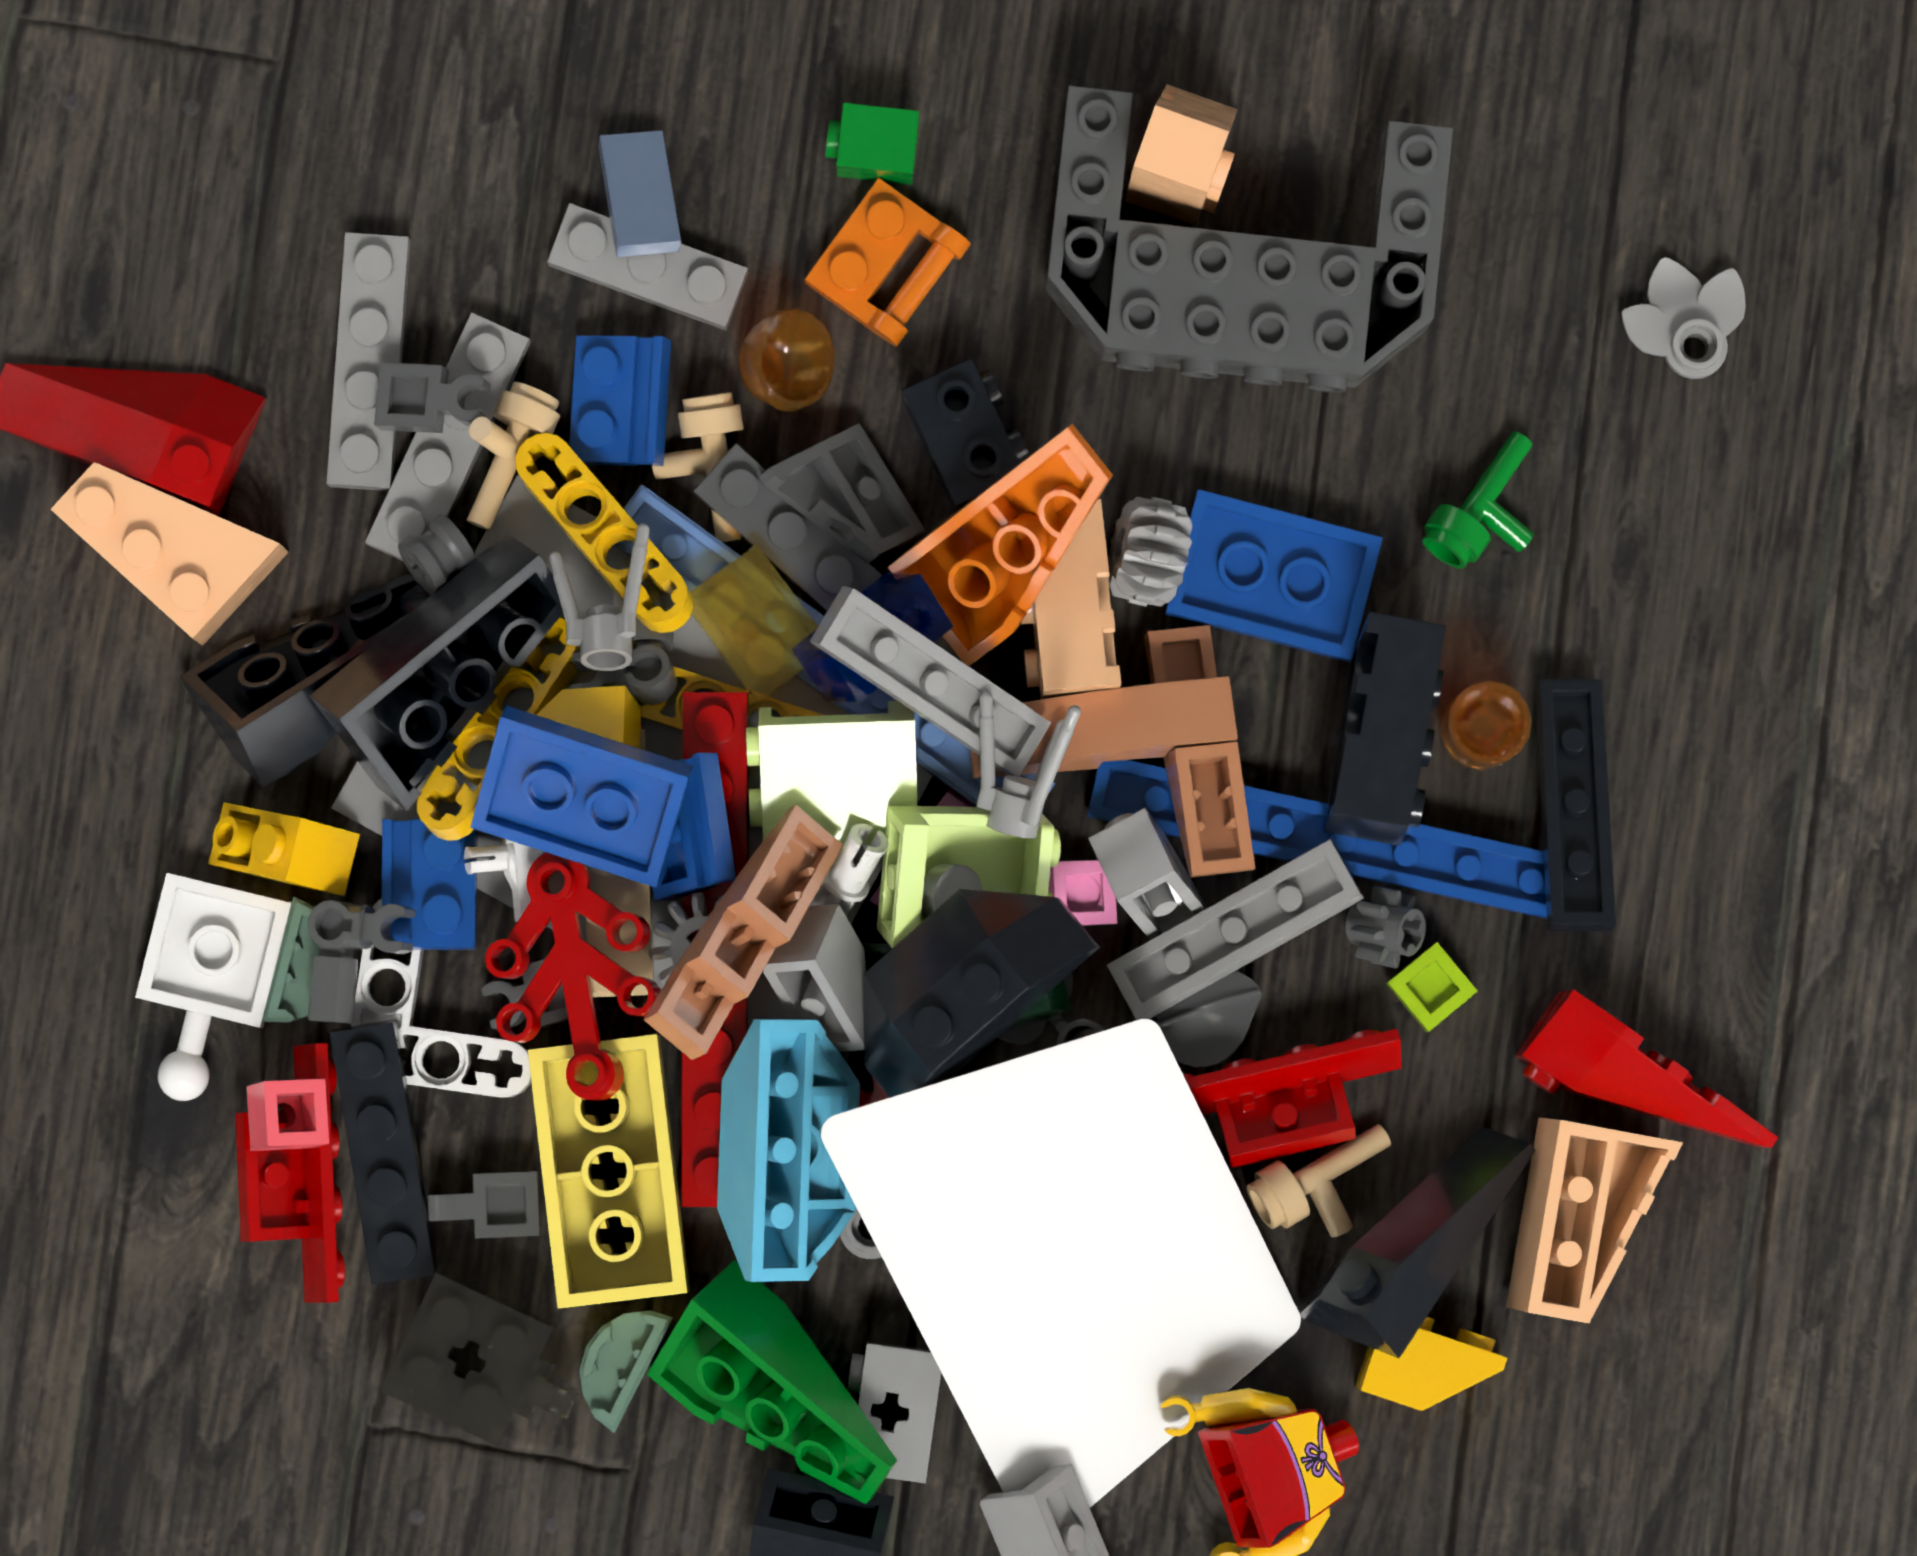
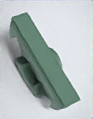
M293 897L263 1022L291 1023L308 1017L313 956H319V945L312 940L308 932L309 916L315 906L296 897Z
M652 1310L624 1313L603 1325L587 1344L579 1370L582 1393L594 1418L613 1433L616 1432L674 1318L673 1316Z

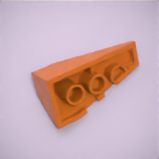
M1071 424L920 539L894 561L888 569L961 661L970 666L1017 630L1113 474L1076 427Z

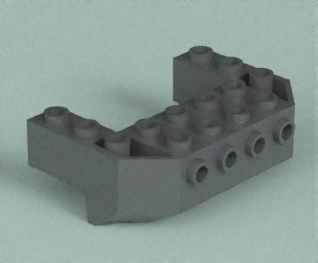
M1069 86L1051 233L1046 292L1102 361L1116 362L1117 368L1130 371L1150 372L1154 371V366L1180 369L1181 375L1194 378L1213 379L1218 378V373L1244 376V381L1252 384L1276 386L1282 385V380L1308 383V388L1316 391L1340 393L1345 392L1346 387L1356 388L1420 337L1434 319L1453 128L1395 121L1388 122L1381 140L1371 246L1364 247L1119 220L1133 93Z

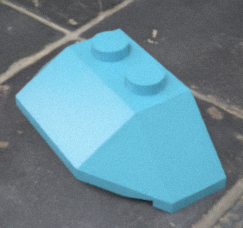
M754 1019L722 1078L717 1210L745 1281H809L818 1268V1261L833 1246L856 1211V1206L822 1142L821 1129L825 1121L831 1116L859 1108L860 1082L841 1053L825 1035L827 1032L819 1020Z

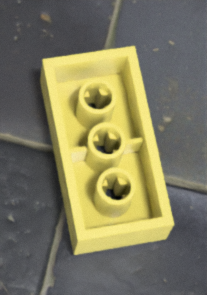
M658 1034L601 1041L602 1049L614 1053L621 1061L624 1070L623 1083L618 1092L611 1097L612 1099H618L619 1112L618 1114H610L612 1122L604 1126H600L597 1116L586 1114L585 1104L587 1099H582L575 1095L568 1086L566 1068L569 1060L575 1055L573 1044L528 1050L558 1309L683 1294L690 1291L661 1037ZM592 1061L585 1064L581 1073L584 1083L588 1086L595 1083L598 1078V1068ZM607 1152H613L615 1162L625 1163L627 1168L626 1178H617L619 1187L613 1190L607 1189L604 1179H594L593 1165L603 1164L601 1155ZM610 1217H620L623 1227H633L634 1241L625 1242L627 1250L625 1253H615L612 1243L601 1242L600 1230L610 1228L608 1220Z

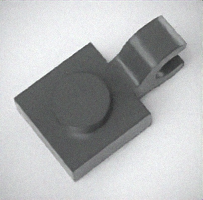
M537 1171L473 1174V1193L428 1195L429 1221L474 1219L475 1239L540 1236Z

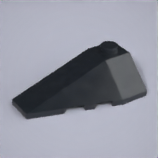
M1482 1126L1332 1264L1299 1315L1306 1322L1400 1358L1536 1151L1531 1143Z

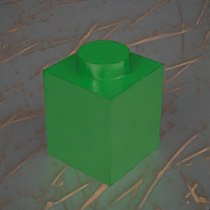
M843 103L841 121L829 120L826 144V158L837 159V177L876 181L880 178L886 183L912 185L919 129V111Z

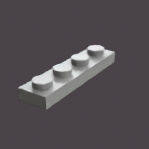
M345 232L326 482L329 487L389 491L393 483L397 431L380 430L374 425L380 363H402L411 240L407 236Z
M472 312L446 366V369L449 371L447 384H451L457 377L465 374H475L491 384L490 391H473L469 393L465 398L464 407L465 410L483 412L488 416L487 419L494 423L496 418L493 416V412L502 391H509L531 341L521 334ZM444 415L443 433H415L365 541L368 546L403 561L398 550L399 542L408 536L419 537L427 532L429 522L440 514L450 519L483 447L470 437V426L462 424L452 415Z
M842 586L809 641L979 756L980 695L983 692H990L993 696L995 766L1007 775L1018 777L1021 775L1051 724L1050 721L854 588Z
M1329 839L1107 964V967L1135 1019H1150L1364 899L1334 843Z

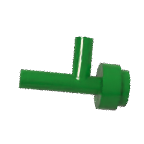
M1516 431L1511 432L1460 508L1449 504H1440L1424 526L1426 535L1422 540L1425 548L1434 557L1457 569H1463L1467 563H1475L1491 541L1489 532L1482 524L1517 552L1522 551L1530 543L1534 532L1495 501L1533 446L1526 436Z

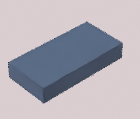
M663 131L600 135L598 148L616 257L679 252L681 237Z

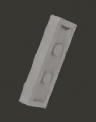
M571 203L568 205L547 261L548 265L552 268L725 331L728 329L748 275V268L683 244H680L679 252L616 257L610 218Z

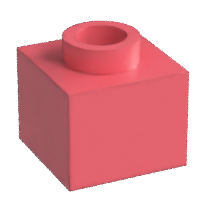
M325 1079L263 1081L246 1086L250 1151L304 1149L329 1144ZM278 1106L287 1115V1123L283 1129L279 1128Z

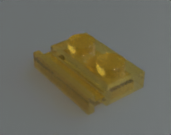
M757 544L690 592L693 597L691 616L757 704L796 677L817 659L827 654L809 642L818 628L817 624Z

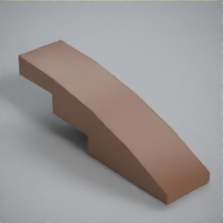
M1210 625L1148 631L1143 636L1151 684L1217 677ZM1238 742L1170 750L1163 759L1189 876L1199 877L1254 870L1255 862Z
M1227 676L1163 682L1024 702L1023 704L1050 721L1051 724L1021 775L1037 774L1057 722L1065 719L1068 709L1072 705L1079 706L1081 714L1057 772L1098 769L1102 762L1165 757L1170 750L1175 748L1235 742L1238 739L1230 678ZM969 749L972 778H981L980 756ZM995 766V777L1007 776L1006 773Z
M794 805L790 807L751 856L710 913L675 966L645 1016L644 1021L691 1060L706 1054L733 1005L749 997L775 948L791 940L843 844L799 806Z

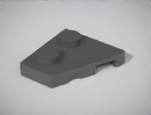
M860 423L771 466L759 476L765 487L868 564L914 541L926 531Z

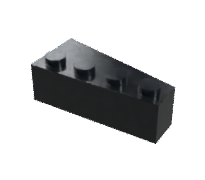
M506 534L310 695L311 699L376 787L406 811L409 810L420 796L421 792L417 788L436 764L442 768L457 749V746L453 744L454 740L476 712L483 715L498 697L494 693L495 688L513 666L519 668L522 666L563 614L552 572L539 554L509 534Z

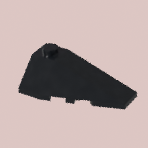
M409 573L351 596L345 604V609L331 616L313 621L310 613L292 619L290 620L292 631L259 644L254 635L233 642L180 677L234 759L264 788L276 779L285 777L293 772L298 765L317 754L336 734V731L311 699L310 695L432 595L425 591L412 574Z

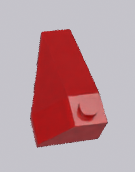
M1574 989L1559 992L1555 995L1515 1054V1057L1527 1064L1522 1075L1552 1095L1560 1087L1566 1092L1759 1148H1772L1779 1138L1722 1095L1704 1086L1700 1090L1691 1084L1694 1078L1689 1074L1688 1070L1676 1061L1666 1058L1654 1050L1646 1053L1640 1049L1639 1046L1644 1040L1642 1036Z

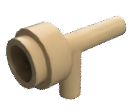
M513 382L510 391H502L493 412V416L508 425L506 431L486 417H478L472 421L469 427L470 437L494 453L495 457L473 504L467 522L490 531L516 472L515 457L519 447L531 436L542 433L553 434L560 418V415L556 412L560 402L556 398L527 384Z
M732 392L682 399L684 412L678 413L681 438L700 436L702 448L664 453V466L652 465L653 473L657 480L703 473L707 475L728 452L725 433L744 429L740 404H734ZM711 509L715 538L721 542L741 539V535Z
M1377 1124L1356 1136V1139L1347 1141L1294 1173H1291L1281 1161H1275L1254 1173L1255 1181L1247 1185L1248 1196L1263 1222L1269 1228L1274 1229L1280 1225L1284 1228H1289L1310 1215V1208L1305 1196L1310 1194L1330 1236H1341L1353 1228V1224L1331 1180L1390 1147V1138L1384 1128Z

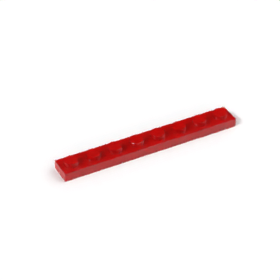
M683 692V759L692 758V755L696 753H718L737 877L749 860V766L747 765L746 728L749 727V692ZM722 882L717 884V887L701 891L706 898L707 914L713 911L716 901L726 893L733 882ZM693 894L682 897V906L690 918L694 917L691 903ZM696 930L692 933L691 937L693 939L695 938L699 930ZM748 997L733 1005L706 1054L691 1060L682 1052V1207H717L722 1078L748 1032Z

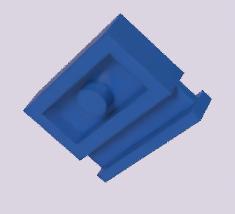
M576 335L569 446L585 465L664 466L671 340L663 336L639 338L637 336Z
M696 753L692 755V758L677 760L692 765L693 769L661 878L657 887H653L654 900L679 899L717 887L719 883L733 882L736 879L718 753Z
M382 819V906L397 904L409 906L416 910L415 918L401 917L393 922L391 926L393 939L413 943V950H477V873L467 874L465 869L466 863L477 861V859L464 860V850L466 847H478V830L474 829L469 835L459 840L446 841L437 838L420 819H411V821Z

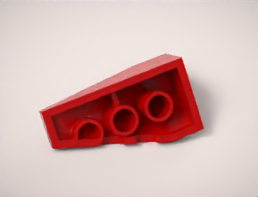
M6 363L0 376V430L88 465H92L94 462L219 516L267 399L207 374Z

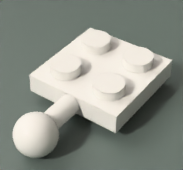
M166 873L135 998L187 1010L177 1051L167 1055L158 1069L159 1085L170 1098L178 1101H189L197 1098L206 1089L210 1074L208 1065L202 1058V1053L212 1016L259 1028L264 1027L265 1022L262 1020L292 903Z

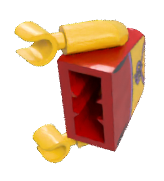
M1251 1388L1203 1395L1200 1403H1192L1182 1395L1167 1397L1161 1403L1160 1408L1176 1404L1184 1406L1189 1413V1420L1185 1425L1164 1428L1167 1434L1171 1436L1185 1435L1198 1422L1205 1421L1208 1427L1198 1431V1435L1236 1544L1225 1542L1213 1548L1210 1556H1297L1307 1552L1330 1517V1506L1342 1499L1345 1494L1346 1487L1337 1463L1358 1454L1359 1441L1352 1426L1342 1419L1324 1426L1322 1417L1316 1409H1297L1289 1397Z

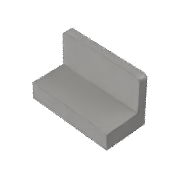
M1072 1464L1051 1467L1023 1490L988 1494L980 1501V1507L1001 1556H1109Z

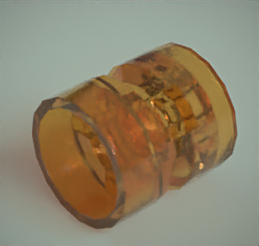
M1485 681L1472 684L1448 703L1441 715L1439 735L1442 747L1453 761L1465 768L1483 771L1500 766L1522 750L1530 736L1532 720L1528 705L1518 691L1504 683Z

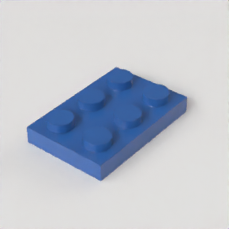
M1198 489L1190 515L1192 523L1190 539L1192 544L1188 553L1189 564L1185 566L1183 583L1177 587L1176 596L1167 604L1165 615L1350 662L1383 537Z
M506 705L500 716L470 828L656 888L662 875L693 766Z

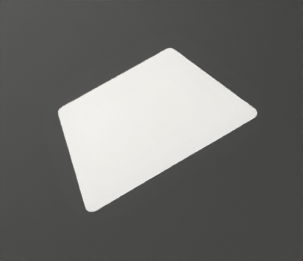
M1139 1019L839 1113L828 1118L822 1126V1142L1003 1492L1023 1490L1051 1467L1072 1464L1089 1508L1092 1507L1174 1437L1167 1434L1164 1428L1180 1427L1188 1422L1189 1413L1184 1406L1174 1404L1169 1407L1160 1408L1161 1403L1167 1397L1182 1395L1192 1403H1200L1203 1395L1227 1392L1291 1338L1300 1327V1313L1160 1027L1150 1019Z

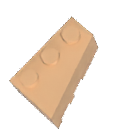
M1167 84L1154 107L1136 157L1125 202L1193 226L1197 225L1202 210L1214 214L1235 153L1224 150L1238 109Z
M95 462L51 508L60 519L202 646L289 553L278 542Z
M1098 499L1021 622V624H1033L1035 649L1024 650V664L1027 688L1039 687L1040 700L1115 689L1121 686L1120 666H1116L1113 635V632H1115V620L1110 602L1109 566L1101 499Z
M1538 1118L1533 1146L1536 1151L1531 1158L1506 1308L1590 1323L1627 1252L1624 1248L1641 1215H1646L1655 1198L1652 1194L1669 1161L1675 1160L1683 1142L1564 1120Z

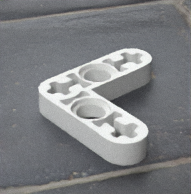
M382 899L378 900L373 906L375 911L382 907ZM374 944L369 949H362L355 995L354 1019L351 1026L396 1019L401 1048L408 1049L406 1036H418L419 1039L411 1055L413 1075L406 1076L407 1084L500 1098L514 1097L523 1093L531 1084L528 1051L521 1044L503 1039L412 1027L424 950H413L410 965H406L393 959L373 960L376 947ZM383 969L396 970L405 981L406 990L403 998L392 1006L379 1005L370 994L369 985L372 977ZM438 1041L451 1043L459 1053L460 1063L453 1075L445 1079L432 1077L426 1071L423 1063V1057L427 1048ZM469 1045H482V1050L477 1059L490 1061L500 1060L504 1050L512 1051V1061L522 1065L523 1072L521 1078L512 1077L508 1082L507 1088H501L497 1086L498 1079L496 1075L475 1071L477 1084H465L464 1080L471 1066Z

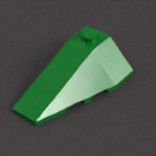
M735 1260L690 1301L646 1374L696 1417L712 1425L719 1419H722L747 1432L746 1443L762 1451L772 1445L794 1456L802 1472L864 1504H867L873 1498L897 1462L895 1456L784 1301L762 1282L745 1281L739 1264Z

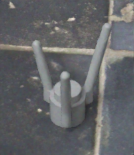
M645 523L637 527L631 559L627 554H622L618 558V570L629 568L624 600L622 601L614 591L613 605L591 607L588 609L587 618L580 619L561 554L557 551L549 554L554 582L566 621V643L568 645L580 646L581 664L587 668L599 671H615L629 666L632 662V637L636 635V610L650 532L649 526Z
M983 692L980 695L981 786L976 806L990 810L986 826L995 831L1016 837L1036 838L1045 800L1081 714L1079 706L1072 705L1068 709L1065 719L1057 722L1034 781L1023 777L1007 775L1004 778L1003 786H996L993 696L990 692Z

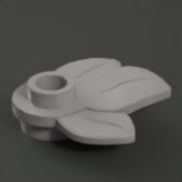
M1664 257L1658 262L1648 282V304L1631 306L1621 312L1625 332L1636 348L1643 353L1665 357L1670 368L1680 376L1689 379L1708 377L1723 364L1728 350L1726 337L1744 319L1746 304L1742 281L1737 271L1731 268L1717 274L1702 286L1700 281L1685 267L1670 258ZM1694 337L1703 342L1705 354L1702 358L1693 359L1685 353L1683 345L1686 339Z

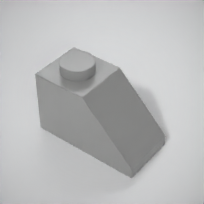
M1145 808L1136 813H1127L1112 819L1107 823L1103 831L1088 838L1116 900L1150 940L1207 909L1205 902L1166 834Z
M839 904L809 906L791 940L775 948L763 973L790 1019L819 1020L827 1032L825 1035L839 1052L864 1050L865 949Z

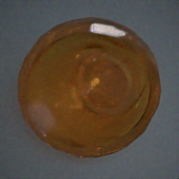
M800 309L777 310L767 315L761 321H758L747 333L739 350L740 377L743 385L751 395L758 398L761 402L781 411H797L819 400L831 383L835 367V352L832 341L824 324L812 314Z

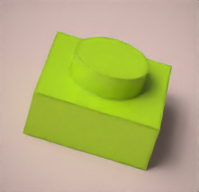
M1438 942L1432 944L1386 982L1387 986L1425 1032H1430L1478 992Z

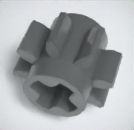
M1375 885L1372 889L1371 899L1364 898L1351 906L1346 918V935L1352 944L1358 945L1355 953L1356 958L1396 969L1399 966L1400 955L1412 956L1420 949L1425 937L1426 922L1423 913L1413 908L1416 902L1415 896L1403 894L1400 890Z

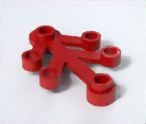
M546 852L533 862L527 875L526 885L531 899L530 903L507 939L497 940L488 947L485 955L486 967L491 974L499 978L516 979L522 976L529 966V950L550 921L552 922L555 945L517 1003H509L499 1011L496 1018V1027L499 1034L508 1041L525 1043L532 1040L540 1030V1017L562 985L575 1054L569 1060L566 1068L568 1086L575 1095L582 1099L606 1100L614 1096L623 1083L624 1070L621 1061L614 1053L602 1049L589 977L617 996L619 1006L624 1012L635 1016H646L661 990L654 980L635 976L582 938L578 913L604 928L609 944L616 950L634 953L642 950L650 939V927L642 916L623 912L590 889V872L586 865ZM559 870L564 875L565 884L559 893L553 894L548 887V880L552 873ZM631 920L636 926L637 934L631 943L624 944L620 938V929L625 922ZM510 947L514 951L516 959L513 967L508 971H504L499 963V957L504 949ZM642 984L648 991V1000L643 1007L636 1008L631 1001V993L636 986ZM522 1011L526 1016L527 1024L524 1031L516 1035L511 1029L510 1021L516 1012ZM592 1061L598 1068V1078L595 1083L588 1086L584 1083L581 1073L585 1064Z

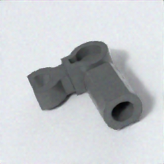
M645 579L641 582L653 601V607L659 606L664 611H667L674 606L671 594L665 595L653 583L652 579ZM636 617V635L632 637L633 650L630 665L615 671L593 670L581 664L580 651L573 653L572 661L577 671H595L596 676L589 683L571 684V689L626 686L632 696L644 704L655 705L663 703L672 696L677 686L676 672L666 654L673 650L674 631L666 633L651 631Z
M335 900L323 901L315 906L309 916L308 932L312 940L319 945V956H313L308 1009L309 1021L353 1024L358 959H353V949H369L374 944L376 948L387 953L406 954L412 952L413 943L393 939L391 926L398 918H415L416 910L409 906L387 904L375 911L370 905H358Z

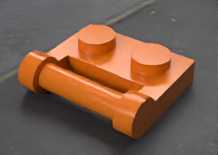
M878 178L807 275L805 284L883 340L897 347L908 332L904 327L953 258L960 260L971 243L955 229L940 222ZM918 234H920L932 243L931 247L886 309L882 311L869 303Z

